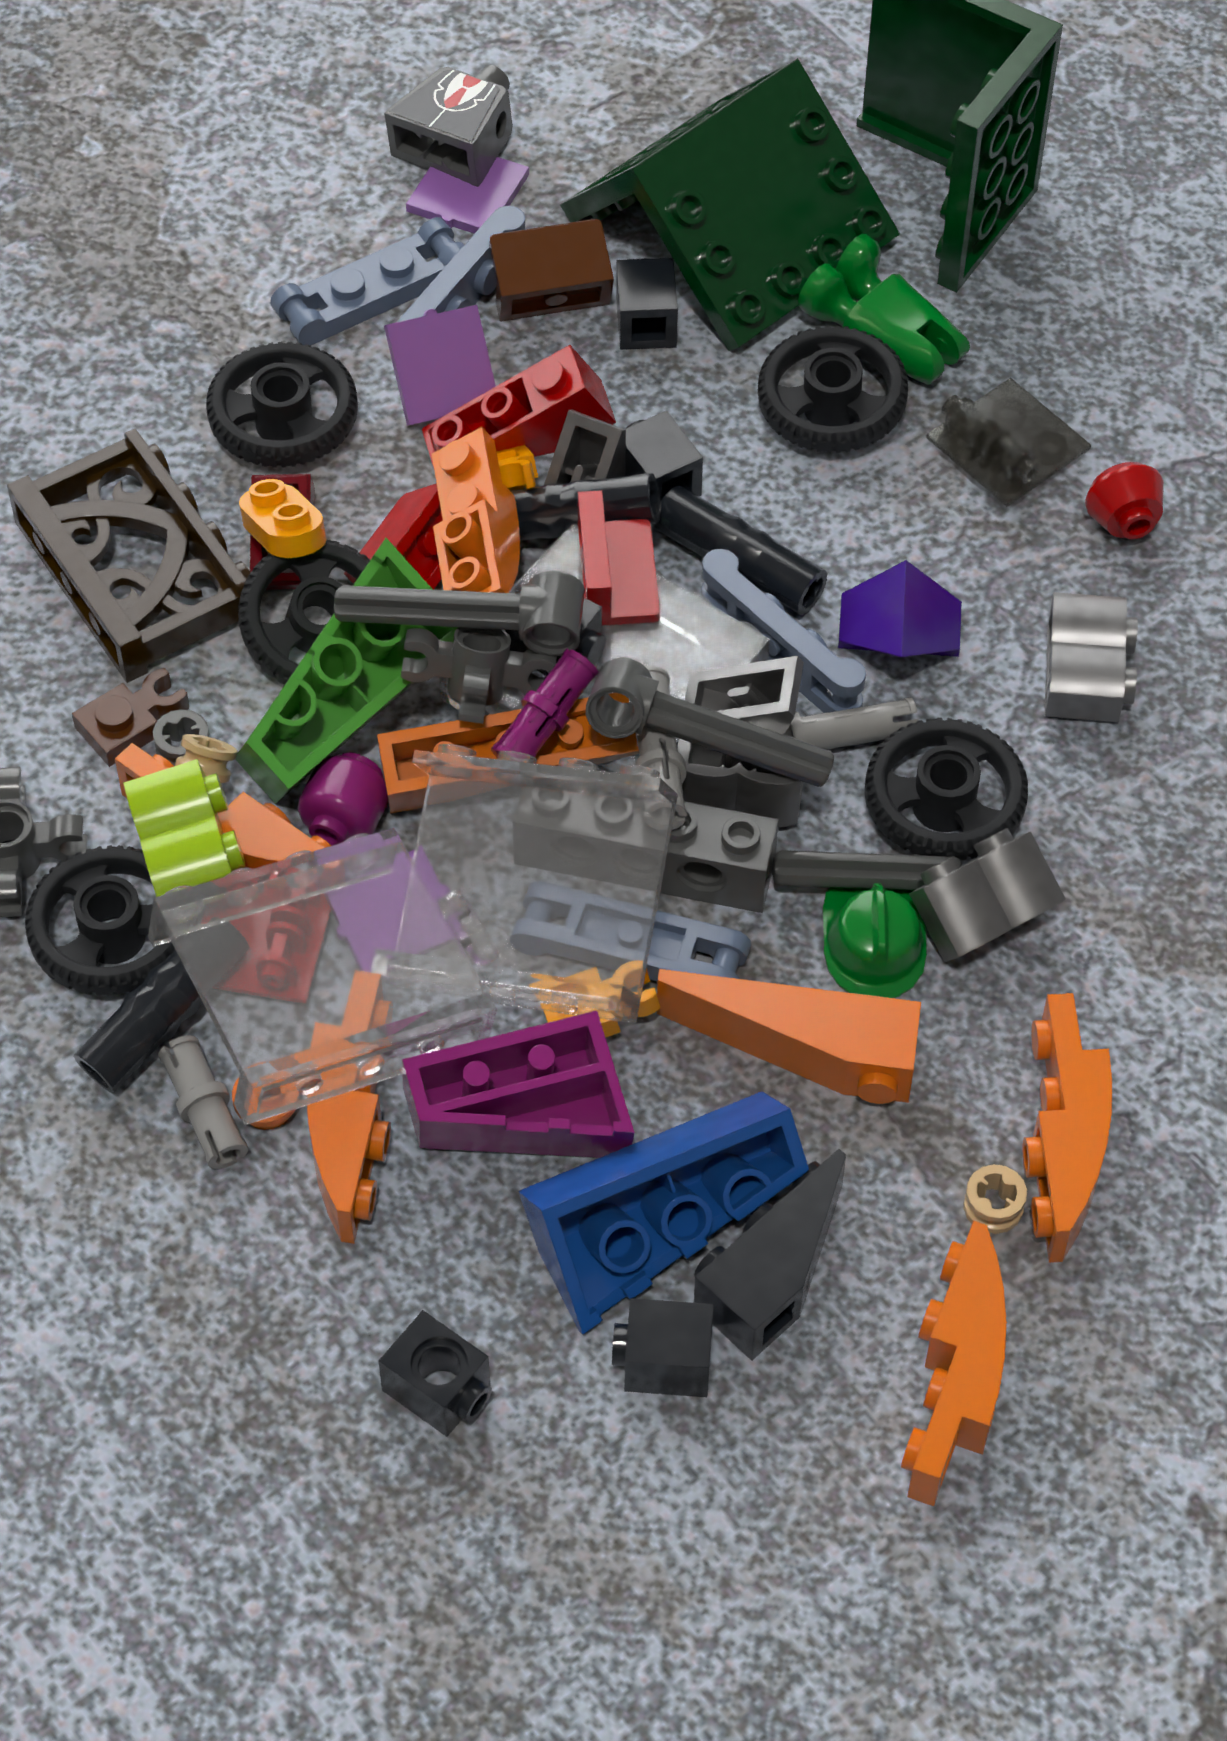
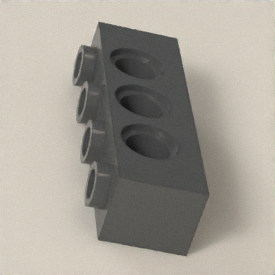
M529 772L514 821L515 865L763 913L772 877L779 819L684 801L687 810L684 824L671 831H658L649 827L645 821L644 793Z

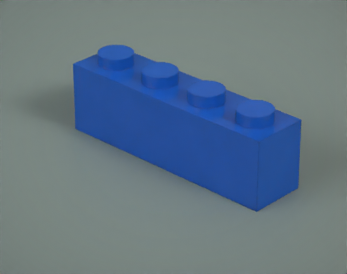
M761 1091L518 1192L538 1252L576 1327L581 1334H585L603 1321L600 1315L625 1297L630 1299L640 1294L653 1284L650 1280L652 1277L681 1256H684L686 1259L691 1257L708 1244L706 1238L732 1219L737 1221L743 1219L809 1171V1167L791 1109Z

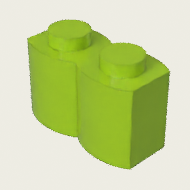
M198 759L123 783L156 897L165 913L240 889L235 870L245 868L246 864L235 831L232 830L226 833L222 831L218 813L227 811L229 808L217 773L206 776Z

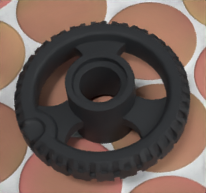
M819 326L814 330L809 328L806 331L798 332L797 335H791L788 339H784L782 344H778L769 353V356L766 357L758 378L759 406L771 428L778 435H782V438L789 440L790 443H798V447H805L810 451L817 449V452H850L851 449L856 451L862 447H868L869 443H876L879 439L884 438L885 434H889L895 428L897 422L900 421L908 398L907 373L896 352L887 343H883V340L876 338L875 335H867L866 331H859L856 328L849 329L846 326L844 328L839 326H825L821 328ZM810 356L804 367L803 385L797 387L778 385L787 369L801 359ZM858 357L872 364L882 374L888 386V395L875 396L862 391L863 368ZM805 413L810 422L801 419L799 416Z
M271 342L268 345L261 344L259 347H251L249 351H242L241 354L235 355L233 359H229L220 368V371H217L208 388L206 410L213 435L232 455H236L239 459L244 458V461L252 462L255 465L262 464L264 467L272 466V468H277V466H282V468H286V466L295 467L296 464L304 465L306 462H314L315 458L320 459L325 454L328 455L332 452V449L335 450L339 444H342L356 421L358 399L356 386L351 374L333 355L328 354L324 350L320 351L318 347H311L308 344L302 345V343L298 342L296 344L292 342L273 344ZM253 377L251 380V394L234 392L244 381ZM319 380L327 382L337 396V406L329 420L317 419L312 414L310 385ZM255 420V427L261 438L250 435L237 426L246 421Z
M326 539V543L322 548L302 557L281 558L268 553L249 574L239 602L238 618L241 636L254 661L269 676L275 677L278 682L286 684L299 665L289 660L290 651L296 647L307 653L325 627V625L309 621L304 615L303 610L307 607L318 606L328 611L331 617L334 614L335 592L343 585L329 578L331 571L337 567L349 573L357 580L369 563L370 559L364 554L358 553V550ZM288 568L291 569L299 577L301 583L292 594L285 620L277 623L261 622L260 606L265 590L280 573Z
M942 718L926 719V722L919 720L916 723L908 724L907 728H899L877 747V750L870 759L866 772L865 799L874 823L878 825L879 830L888 839L892 838V842L895 845L900 846L903 850L909 849L911 854L921 856H954L964 861L967 860V857L974 859L978 856L974 848L975 844L1007 828L1011 835L1014 834L1026 810L1028 779L1026 771L1023 769L1024 766L1017 753H1014V749L1004 739L1000 740V736L992 733L988 728L984 730L981 725H975L970 721L963 723L962 719L954 720L947 718V720H943ZM937 746L928 750L921 757L916 777H901L891 772L894 765L906 755L922 748ZM986 760L1003 780L1006 800L1002 810L988 808L977 800L981 775L979 762ZM908 807H913V812L918 821L931 830L914 824L900 812ZM962 828V832H960V833H941V832H953V831H957V830H959V829Z
M109 845L106 849H102L101 846L95 849H86V853L83 854L80 851L76 855L67 857L66 862L60 861L55 867H52L49 870L50 874H45L36 885V889L33 890L25 915V929L30 950L42 970L50 978L56 979L57 983L64 985L66 988H74L76 992H83L89 995L94 992L97 996H113L115 992H118V995L131 992L144 982L151 969L165 961L193 932V905L165 913L160 902L140 905L137 891L129 881L118 876L108 875H132L152 884L142 849H135L129 846L127 849H124L120 845L117 847ZM65 893L75 896L73 907L79 935L69 944L55 947L49 935V920L57 902ZM107 918H118L111 922H101ZM146 935L154 936L161 940L150 952L137 960L118 966L98 967V962L118 964L133 958L143 947Z

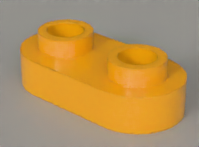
M266 479L251 485L249 491L241 496L239 506L243 526L270 554L281 558H296L312 554L325 545L327 538L321 512L294 487L284 484L281 480Z

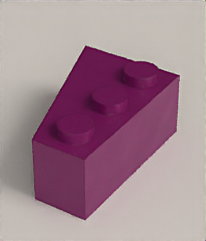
M597 1010L402 1059L403 1090L420 1148L600 1158L633 1144L635 1132Z

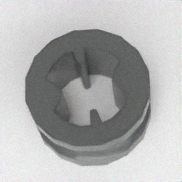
M184 709L170 711L161 716L153 729L156 754L163 756L175 766L177 757L184 756L186 749L181 744L179 747L172 746L171 740L180 742L183 735L186 734L209 737L207 722L198 713Z

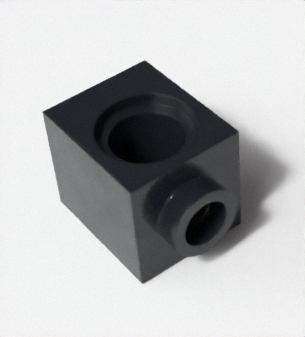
M424 1310L419 1313L378 1361L382 1391L446 1437L449 1436L462 1419L467 1423L475 1419L485 1407L492 1392L490 1387L489 1356ZM438 1370H446L456 1375V1378L451 1382L442 1385L431 1384L424 1380L427 1375Z

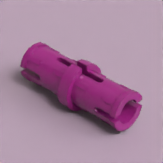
M566 648L561 658L536 691L528 690L522 698L521 704L523 709L499 741L492 746V753L509 768L524 774L528 769V765L554 731L561 732L569 722L566 714L590 682L598 675L599 671L593 663L580 653Z

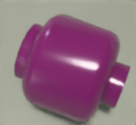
M349 752L339 756L326 757L315 767L299 799L297 810L302 822L308 827L310 836L323 838L334 849L341 848L343 845L359 846L367 842L373 836L388 805L383 773L376 763L360 754Z

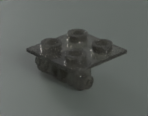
M1011 377L975 402L969 397L951 396L941 409V413L946 416L945 422L926 435V438L1006 507L1086 453L1092 446Z

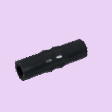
M653 473L599 480H579L566 484L553 483L528 489L510 490L515 496L520 540L557 538L569 534H578V492L602 491L605 521L647 519L651 524H657L661 518L660 492Z
M675 486L662 499L660 521L653 525L658 532L702 558L708 552L715 549L729 550L738 558V571L763 593L772 594L782 605L799 615L809 612L820 598L827 582L828 573L826 570L776 542L766 532L752 528L742 518L726 513L682 486Z
M209 914L165 961L150 970L140 986L127 994L118 1010L74 1054L75 1061L95 1082L108 1092L114 1094L160 1045L175 1035L183 1021L197 1012L205 997L249 952L248 946L228 924L215 915Z

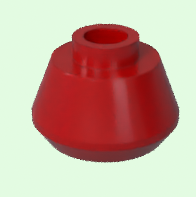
M1125 462L1114 465L1099 474L1092 482L1085 499L1086 510L1096 522L1115 537L1127 539L1144 537L1154 529L1163 514V478L1158 470L1139 462Z

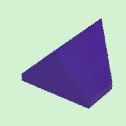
M905 560L841 594L838 648L879 651L899 657L923 654L959 657L962 601Z

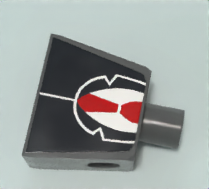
M493 65L485 66L476 76L450 67L438 69L384 113L391 156L429 169L431 166L478 187L485 179L512 132L513 124L508 92L510 82L507 75L500 68Z

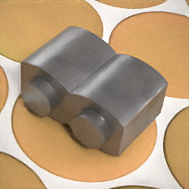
M1053 592L1047 630L1045 716L1119 722L1123 703H1134L1137 668L1126 667V654L1135 653L1138 619L1127 617V598Z
M782 734V735L791 737V738H793V739L799 740V739H797V738H795V737H792V736H789V735H786V734ZM679 739L677 751L683 756L686 763V778L682 783L684 801L779 819L778 827L798 823L803 789L802 781Z
M1008 828L975 844L974 848L979 857L960 867L953 856L920 873L925 885L909 893L944 962L958 958L1066 900L1031 831L1013 839Z

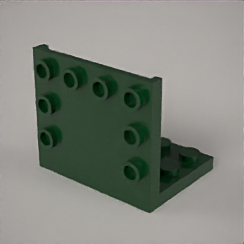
M872 0L863 110L857 118L856 126L946 167L945 177L950 179L948 194L940 211V218L945 220L944 232L935 252V257L940 259L937 284L957 293L1038 190L1063 24L1008 0Z
M798 58L720 98L560 204L568 220L576 222L589 215L592 219H599L601 221L615 211H622L639 201L728 351L742 346L796 308L800 292L809 276L825 263L831 264L836 268L842 253L857 236L867 234L876 240L881 248L900 235Z

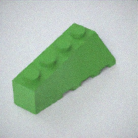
M387 538L384 539L353 585L433 590ZM334 613L252 734L239 750L235 760L271 800L277 804L310 775L315 767L326 757H330L414 683L401 678L404 657L423 659L426 656L418 651L404 650L407 630L414 628L425 629L436 635L440 641L453 642L454 633L458 627L340 622L335 618Z

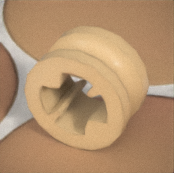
M196 734L183 735L181 746L186 749V753L184 756L177 757L175 766L198 759L206 776L217 773L221 783L229 782L231 771L226 768V764L228 761L235 760L237 749L215 738Z
M993 1164L981 1167L972 1174L967 1183L964 1199V1211L967 1219L971 1224L974 1220L987 1225L989 1233L999 1234L1010 1231L1018 1225L1023 1217L1027 1197L1025 1182L1016 1171L1007 1166ZM994 1189L999 1191L1000 1198L1006 1200L1003 1209L992 1208L990 1199L985 1198L986 1190Z

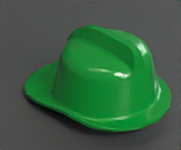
M874 883L872 889L832 887L828 889L822 909L824 956L828 972L839 987L849 993L897 998L915 986L924 972L927 946L925 924L909 893L913 892L912 890H885L881 883Z

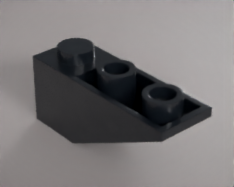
M840 1149L834 1152L821 1165L817 1161L808 1164L809 1171L792 1182L790 1192L775 1206L766 1203L758 1208L744 1225L743 1234L726 1249L723 1246H717L701 1260L695 1270L694 1303L714 1304L712 1325L751 1361L801 1316L843 1185L846 1154Z

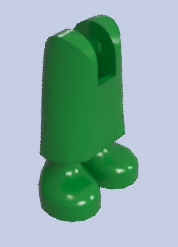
M861 234L846 247L836 268L831 264L825 263L809 276L800 292L798 307L813 318L835 322L843 328L846 326L849 329L856 328L859 331H866L867 335H875L876 338L883 340V343H887L896 352V355L899 356L904 365L907 376L922 383L930 384L943 374L944 364L953 365L969 352L970 343L960 330L900 274H892L882 282L877 275L881 257L880 246L869 235Z

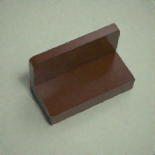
M599 219L505 232L490 236L489 246L497 279L495 302L500 322L610 305L614 277L602 223Z

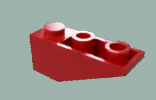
M568 345L423 427L422 433L433 465L432 453L480 427H483L494 439L496 452L525 445L536 457L555 453L568 410L580 412L611 425L615 424L616 420L602 380L574 348Z

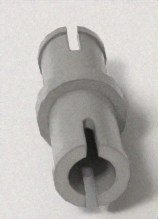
M186 1035L171 1040L169 1044L175 1055H172L169 1047L165 1046L160 1049L158 1055L179 1096L176 1107L181 1119L191 1123L210 1168L221 1169L237 1163L238 1161L232 1150L235 1149L238 1157L243 1158L248 1152V1146L242 1139L227 1107L230 1095L225 1084L215 1081L201 1051L200 1042L197 1037Z

